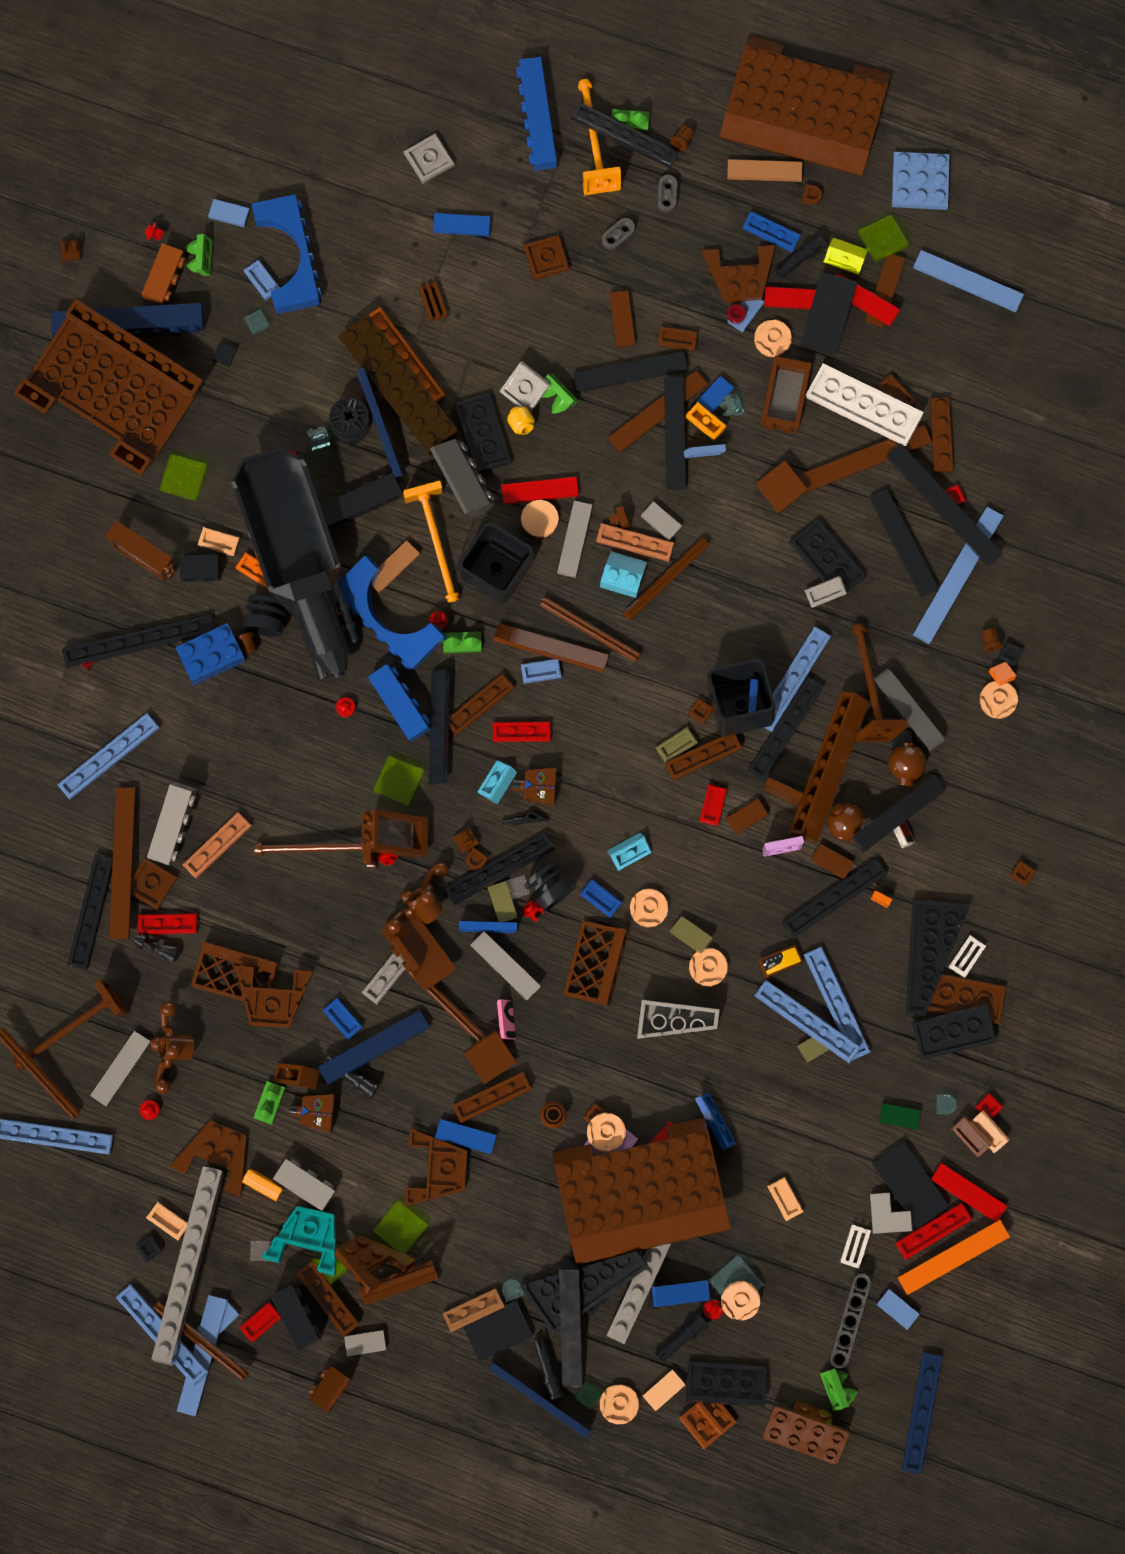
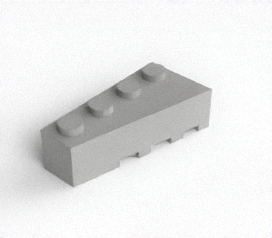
M177 782L169 785L147 858L167 865L177 860L179 854L177 848L179 843L183 841L185 834L183 831L185 825L189 822L190 811L195 803L198 789Z
M642 1000L637 1039L717 1029L719 1009Z

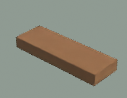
M407 540L379 566L382 571L378 574L373 584V588L379 594L420 556V553Z
M495 1288L442 1314L450 1332H453L504 1308V1304Z

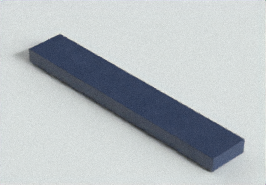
M364 368L357 370V376L395 479L402 477L401 470Z
M419 1010L324 1063L318 1069L329 1085L429 1029V1025Z
M922 1352L902 1471L922 1474L942 1356Z
M494 1363L491 1364L489 1370L583 1437L589 1435L590 1431L499 1366Z

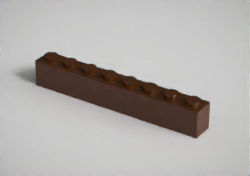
M842 691L790 828L789 832L796 837L803 836L804 841L818 842L856 740L855 735L859 732L869 705V701L856 693Z

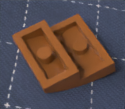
M697 1402L679 1418L703 1449L707 1448L736 1423L723 1404Z

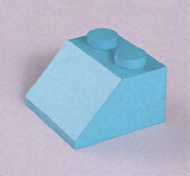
M611 551L602 575L600 587L636 598L647 562Z

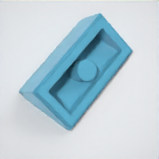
M497 760L479 788L478 793L498 804L517 772L511 766Z
M641 833L607 851L618 871L652 853L645 837Z

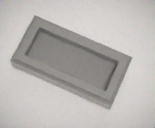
M654 501L641 515L646 522L668 541L682 528V525Z
M838 576L805 590L811 608L846 595L847 591L841 576Z
M384 1330L344 1337L347 1356L386 1350Z

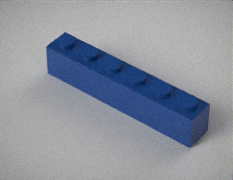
M541 57L520 59L519 66L516 67L517 78H521V84H518L519 94L523 95L524 101H521L522 113L526 112V119H523L524 128L529 131L526 141L527 147H531L532 151L529 154L530 165H534V171L556 168L557 161Z

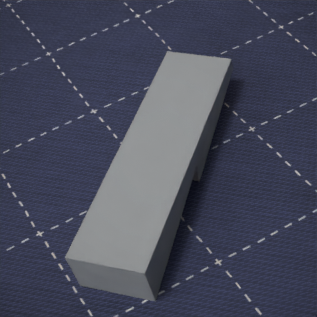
M484 931L470 944L525 1000H528L541 987Z

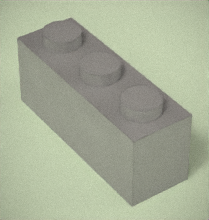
M285 1159L273 1180L323 1212L336 1193L333 1190L334 1185L326 1180L323 1183L316 1179L317 1174L309 1169L307 1172L300 1169L301 1164L294 1159L290 1161Z

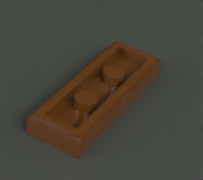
M628 291L611 292L610 302L616 348L635 346Z

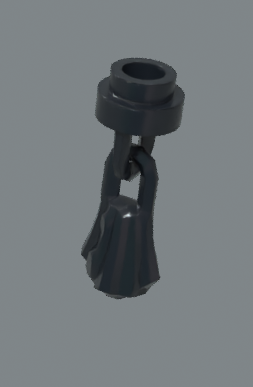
M138 934L134 941L136 948L142 950L144 946L149 947V950L159 954L169 963L179 959L180 954L176 947L162 945L158 942L146 941L147 935ZM156 946L160 947V950L158 951L153 948H156Z

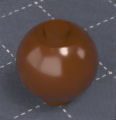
M903 742V746H897L889 755L888 767L891 774L898 779V785L913 786L914 780L920 778L926 769L925 754L919 747H915L914 743Z
M850 803L836 804L829 813L827 825L830 833L836 839L845 842L850 841L852 844H855L851 838L865 828L866 819L863 811L856 805Z

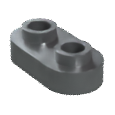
M665 175L659 180L657 205L660 211L670 213L676 207L677 180L671 175ZM669 184L671 188L667 189L664 186ZM664 202H669L670 205H669V206H664L663 203H664Z
M623 218L603 234V246L608 250H615L634 234L635 225L633 221ZM626 227L629 230L627 232L622 231V228ZM613 239L615 242L611 244L608 240Z

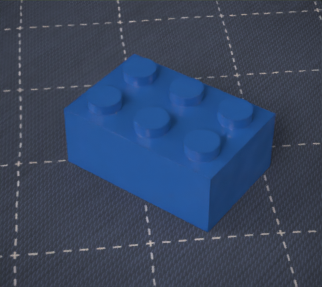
M228 623L175 647L193 686L245 662Z

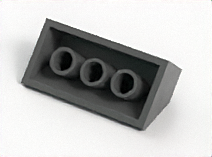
M453 439L430 448L465 514L478 517L495 507L493 502L495 500L490 490L487 491L484 485L486 481L475 469L477 465L473 458L468 456V448L463 441Z

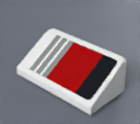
M906 821L894 829L901 848L915 843Z

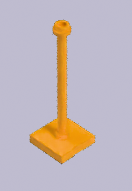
M588 79L580 80L578 89L583 93L584 104L593 108L590 96L592 84ZM589 129L596 170L583 172L584 195L621 190L620 167L603 169L597 132Z
M436 481L404 490L403 497L405 504L417 500L422 502L448 593L445 598L450 603L459 600V593H455L429 502L431 496L442 494L441 482Z

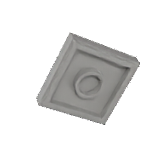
M436 133L404 151L405 157L422 184L454 166V162Z
M521 361L500 392L518 407H527L531 413L551 384Z

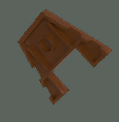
M775 245L758 246L759 264L721 267L719 249L702 250V257L708 265V269L715 280L724 303L762 300Z
M236 965L249 1025L289 1028L312 971L294 969L292 990L252 987L253 966Z
M210 1120L174 1160L170 1168L187 1175L194 1157L202 1158L230 1170L231 1174L224 1191L241 1197L247 1136Z
M410 1129L409 1147L429 1148L427 1187L426 1189L406 1188L405 1206L465 1191L467 1151L417 1130Z
M362 1235L338 1247L335 1252V1256L343 1266L355 1274L354 1279L364 1285L363 1290L366 1293L377 1289L381 1282L369 1273L386 1262H390L405 1272L414 1267L416 1259Z

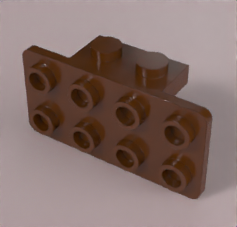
M414 913L412 916L404 917L400 920L402 929L399 933L393 934L384 926L382 934L392 946L390 949L396 957L399 956L403 961L401 964L404 969L412 973L423 990H428L453 973L455 966L421 919Z
M796 1401L793 1410L779 1405L774 1406L763 1438L823 1461L837 1464L847 1442L849 1432L843 1428L831 1425L833 1414L828 1411Z

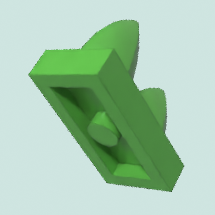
M612 109L613 119L639 132H648L649 112Z
M198 234L197 239L190 242L184 248L187 252L196 255L186 266L193 272L200 273L203 276H211L213 240L205 234Z
M548 374L544 378L551 385L542 398H549L557 394L552 405L553 414L565 411L570 406H575L579 401L553 374Z
M481 631L444 633L447 636L443 641L444 653L482 652Z
M267 1081L253 1118L272 1125L286 1088Z
M836 1369L821 1373L820 1375L833 1411L849 1407V1404L856 1398L858 1391L842 1388L848 1374Z

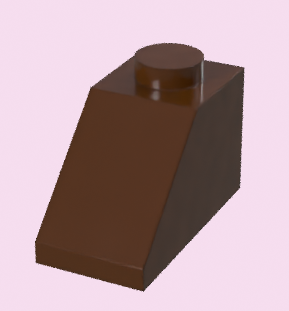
M277 1063L273 1082L316 1090L320 1071L305 1066Z

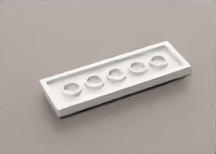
M822 364L806 393L807 399L904 446H907L924 413L825 364Z

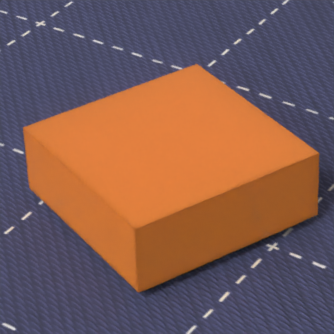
M1006 662L990 668L989 671L999 686L1016 678V674Z
M876 890L871 900L888 908L892 898Z

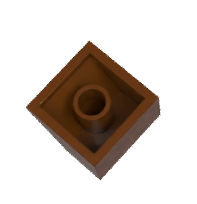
M333 1366L330 1369L325 1368L320 1376L322 1379L318 1386L315 1384L308 1393L311 1395L309 1400L326 1413L331 1412L352 1381Z

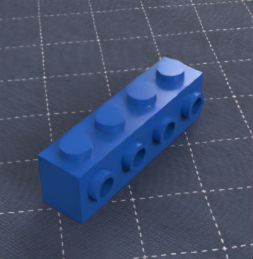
M386 664L368 676V678L407 738L413 742L431 730L428 725L431 722L425 713L422 715L418 710L420 705L416 699H411L408 695L410 690L404 682L401 684L397 678L400 675L395 667L391 668Z

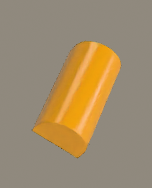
M699 402L685 416L713 441L717 440L726 428L722 421Z
M253 1169L247 1171L242 1183L276 1202L285 1189L282 1185Z

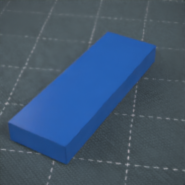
M752 211L742 228L792 253L801 237L800 234Z
M434 213L433 233L489 236L490 216Z
M459 921V931L516 933L517 923Z
M706 1093L697 1097L695 1100L722 1150L724 1151L736 1145L710 1094Z
M440 1119L435 1138L492 1154L497 1135Z
M708 1280L652 1287L654 1307L710 1300Z

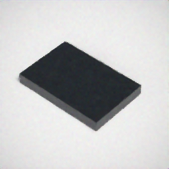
M517 1300L505 1305L502 1309L463 1326L479 1362L533 1337Z

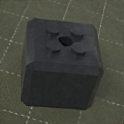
M492 522L485 523L459 562L461 579L501 604L507 603L533 564V550L531 546ZM493 564H500L502 570L495 573L491 570V566Z
M757 658L709 671L707 674V691L719 734L726 737L772 726L775 721V701L763 661ZM751 679H757V711L748 713ZM743 702L746 704V708L739 710L736 708V704Z

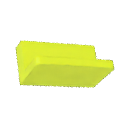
M833 238L824 263L859 275L868 250Z

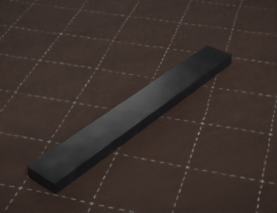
M899 444L886 456L987 567L1002 556L1003 553L902 444Z
M211 614L63 648L62 653L66 668L75 667L93 661L96 662L197 638L214 630Z

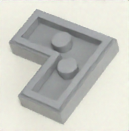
M890 1193L870 1194L873 1234L913 1231L911 1211L892 1212Z

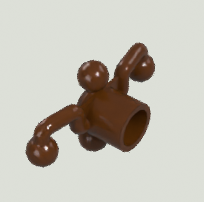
M443 862L436 863L429 870L422 882L421 888L414 892L405 890L401 893L400 900L405 905H408V907L399 911L386 923V928L389 932L393 934L399 933L402 929L400 920L404 917H410L414 913L425 924H429L439 917L443 911V906L436 900L435 894L432 892L433 886L431 882L435 875L443 877L448 873L447 864Z
M165 1002L160 1007L161 1026L165 1036L154 1037L150 1043L152 1050L159 1052L160 1057L163 1058L158 1065L155 1077V1088L160 1094L170 1091V1082L167 1079H163L165 1069L172 1065V1060H191L194 1054L192 1036L174 1035V1029L169 1026L168 1017L176 1013V1006L172 1002Z

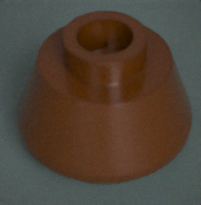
M552 1101L542 1107L540 1118L545 1126L558 1128L566 1121L567 1112L561 1103Z

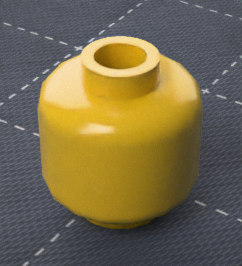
M514 407L507 417V422L516 434L526 435L533 430L535 419L527 407Z

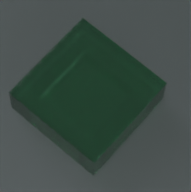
M586 1382L575 1398L591 1409L602 1393Z

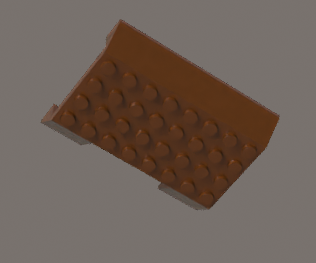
M748 36L725 113L720 138L863 176L891 74L856 64L852 74L784 56L782 55L784 45Z
M74 299L65 313L67 317L27 379H22L13 394L45 415L57 402L62 403L118 439L109 456L142 476L154 463L189 409L203 380L85 304Z
M705 1117L667 1126L669 1139L597 1156H593L591 1144L553 1152L554 1166L576 1265L731 1230Z

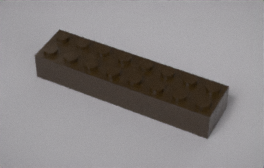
M368 313L338 336L430 457L433 456L430 448L451 441L460 435L453 423Z

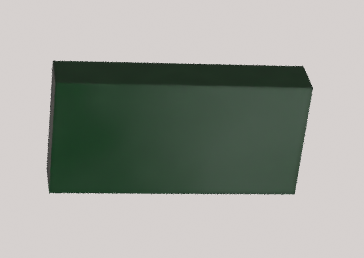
M882 1103L879 1123L918 1130L921 1110Z

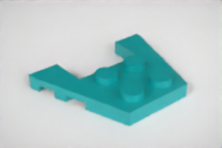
M297 1206L282 1226L283 1229L279 1235L271 1242L272 1244L269 1249L263 1253L262 1258L280 1263L286 1244L323 1253L317 1269L318 1272L336 1276V1227L334 1214Z

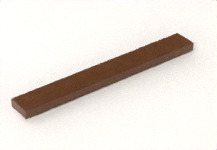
M925 425L916 428L907 446H904L908 452L932 443ZM888 439L797 476L808 489L806 492L808 493L889 461L886 456L900 443Z
M116 788L110 940H130L136 788Z

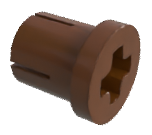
M682 126L676 136L672 137L671 144L678 150L686 151L688 143L694 136L693 130L687 126Z
M996 628L986 629L981 633L985 644L983 647L985 652H994L1003 647L1002 642L999 641Z
M254 632L235 637L236 641L239 642L243 655L257 652L253 638L255 636Z

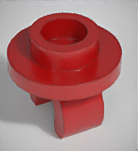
M155 222L152 225L148 224L144 234L147 235V240L152 237L160 241L164 234L163 230L155 228Z
M435 611L429 617V624L434 623L442 630L447 626L448 618L445 613Z
M381 854L378 860L384 865H391L398 856Z
M537 900L529 901L524 907V915L537 922L538 919L535 917V913L540 911L544 914L545 912L539 907L536 902Z
M709 1300L705 1303L703 1312L708 1319L715 1320L722 1315L723 1308L719 1301Z

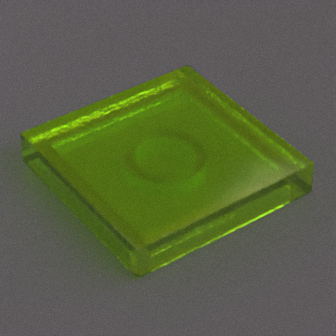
M892 215L858 230L859 236L875 262L908 247V242Z
M170 454L160 491L197 501L207 464Z
M388 756L373 791L409 806L424 770Z
M397 1201L373 1232L398 1252L406 1254L427 1228L428 1224L401 1202Z

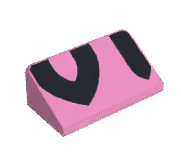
M498 1000L500 1037L502 1040L515 1039L512 1001Z

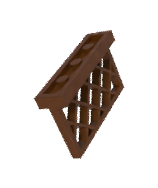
M582 920L563 993L564 996L610 1007L629 934L626 929H617ZM586 926L594 928L597 933L588 940L584 935ZM607 931L614 932L613 940L606 944L601 935ZM599 937L604 945L594 951L589 942ZM588 944L592 953L582 958L579 953L580 948ZM606 948L609 953L608 959L601 962L596 954ZM594 955L599 964L589 970L585 960ZM583 962L587 971L577 976L575 967ZM601 967L604 971V976L596 981L591 972ZM590 974L594 983L584 988L580 979ZM578 981L583 990L576 994L570 993V986ZM597 986L599 989L598 999L591 998L587 990Z
M202 942L201 952L191 982L192 987L243 1001V996L236 995L233 987L238 985L239 982L231 986L226 975L236 971L235 963H238L241 966H253L255 969H258L259 971H254L253 973L259 984L258 987L267 985V988H271L279 962L211 942ZM204 954L211 955L215 964L206 968L203 963ZM225 960L230 961L234 969L227 973H224L220 966V963ZM217 965L222 976L212 980L208 970ZM262 971L271 973L269 981L261 984L256 975ZM203 972L206 973L210 980L205 985L196 983L198 975ZM224 977L229 987L221 991L217 989L214 982Z
M429 1261L412 1267L405 1272L401 1271L379 1279L381 1281L379 1287L370 1293H366L363 1290L364 1285L358 1286V1293L365 1306L436 1281L439 1278L433 1261Z

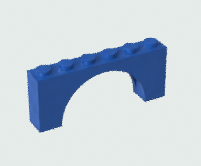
M290 195L252 203L257 227L267 226L284 231L293 238L300 250V263L293 278L284 286L271 291L275 313L280 314L320 305L319 299L322 298L320 287L316 288L315 281H318L317 272L312 270L311 264L314 263L312 252L308 253L307 246H310L309 236L304 235L303 229H306L305 218H301L299 213L303 211L301 201H297L296 195Z
M364 556L339 582L345 601L350 605L349 610L353 614L361 616L363 619L361 622L368 629L372 628L376 632L374 635L381 642L385 641L389 645L388 650L396 656L398 654L402 658L401 663L407 669H417L447 636L434 623H430L422 630L411 634H399L386 628L377 618L371 601L373 584L382 569L370 557Z

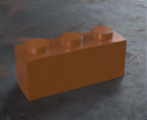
M163 243L161 244L142 291L143 300L157 305H165L166 302H170L173 285L176 286L179 280L178 272L180 268L183 269L186 262L182 250Z

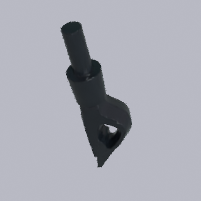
M533 811L527 812L524 817L501 820L502 825L514 824V826L542 821L548 822L547 819ZM532 814L537 817L536 819L529 818V815Z

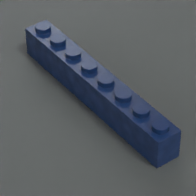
M201 303L92 309L135 337L150 333L157 336L168 332L170 334H180L185 331L198 333L204 330ZM67 311L51 312V332L53 337L66 319L65 313Z

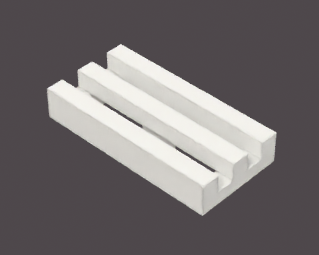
M970 935L948 968L965 978L986 945ZM970 941L974 942L959 966H954ZM978 945L980 949L963 972L961 970Z
M851 1225L840 1263L859 1269L871 1232L870 1230ZM854 1230L858 1231L850 1259L847 1261L845 1259ZM865 1233L857 1262L853 1263L861 1234Z

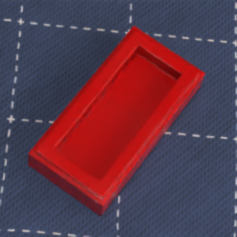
M708 784L699 822L718 826L727 791L726 788Z
M269 1302L239 1328L253 1343L279 1321L281 1316L271 1302Z

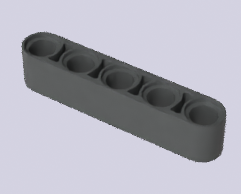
M888 668L874 677L876 689L899 718L907 720V728L912 731L914 737L928 753L945 741L934 724Z
M865 1274L856 1275L850 1285L829 1357L830 1364L834 1368L845 1367L850 1358L871 1286L870 1278ZM858 1278L865 1279L866 1286L864 1289L857 1287L856 1281ZM854 1296L858 1297L861 1301L858 1308L853 1307L850 1303L851 1298ZM848 1315L855 1319V1324L852 1327L845 1324V1318ZM843 1334L849 1337L850 1341L847 1346L840 1344L839 1338ZM836 1354H841L844 1357V1362L841 1365H837L834 1362Z

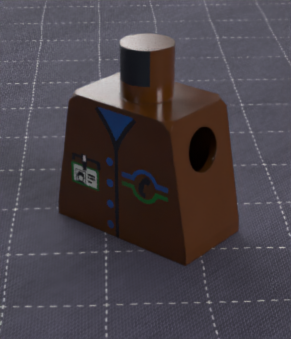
M556 768L525 771V780L513 779V791H524L525 801L554 807Z
M335 1095L302 1097V1105L290 1104L289 1116L300 1117L301 1126L331 1133Z

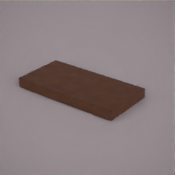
M942 974L927 1011L947 1014L988 1004L992 1024L1000 1025L1006 986Z

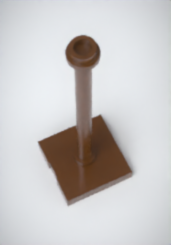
M857 624L853 626L852 634L857 636L875 720H872L855 735L857 742H890L908 727L907 720H883L864 637L866 628L863 624Z
M362 841L361 843L263 845V842L255 843V855L263 856V853L361 851L363 853V863L369 869L377 868V853L362 851Z
M100 979L93 983L102 996V1001L27 1054L32 1059L105 1007L110 1008L114 1016L123 1018L129 1014L110 984ZM15 1057V1060L12 1061L18 1071L24 1070L25 1067Z

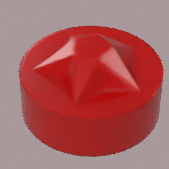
M341 698L336 704V711L341 717H350L355 712V704L350 698Z
M145 1101L140 1106V1115L146 1120H154L160 1113V1108L154 1101Z

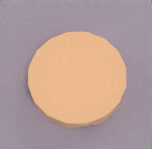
M767 320L758 326L754 342L756 348L762 354L774 357L783 355L789 349L792 336L790 329L785 323L779 320Z
M536 500L527 504L521 515V523L525 532L536 538L551 535L559 521L558 512L555 507L548 501Z
M996 681L990 682L983 688L980 694L981 708L992 718L1002 719L1008 717L1017 706V692L1009 683L999 686Z
M651 888L643 889L636 893L631 900V916L640 926L655 927L661 924L667 916L668 902L658 890Z
M706 948L702 954L696 952L689 963V971L694 981L708 987L719 984L724 979L728 968L725 956L714 948Z
M602 1113L595 1116L589 1123L587 1136L594 1148L599 1151L610 1152L623 1144L626 1138V1128L618 1116L612 1113Z
M735 1281L723 1290L721 1306L730 1318L746 1320L752 1318L759 1309L760 1295L751 1283Z
M622 1384L607 1388L600 1399V1410L603 1416L614 1424H625L631 1421L639 1409V1399L636 1393L630 1387Z

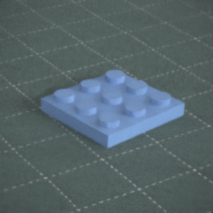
M894 152L892 207L947 210L949 154Z

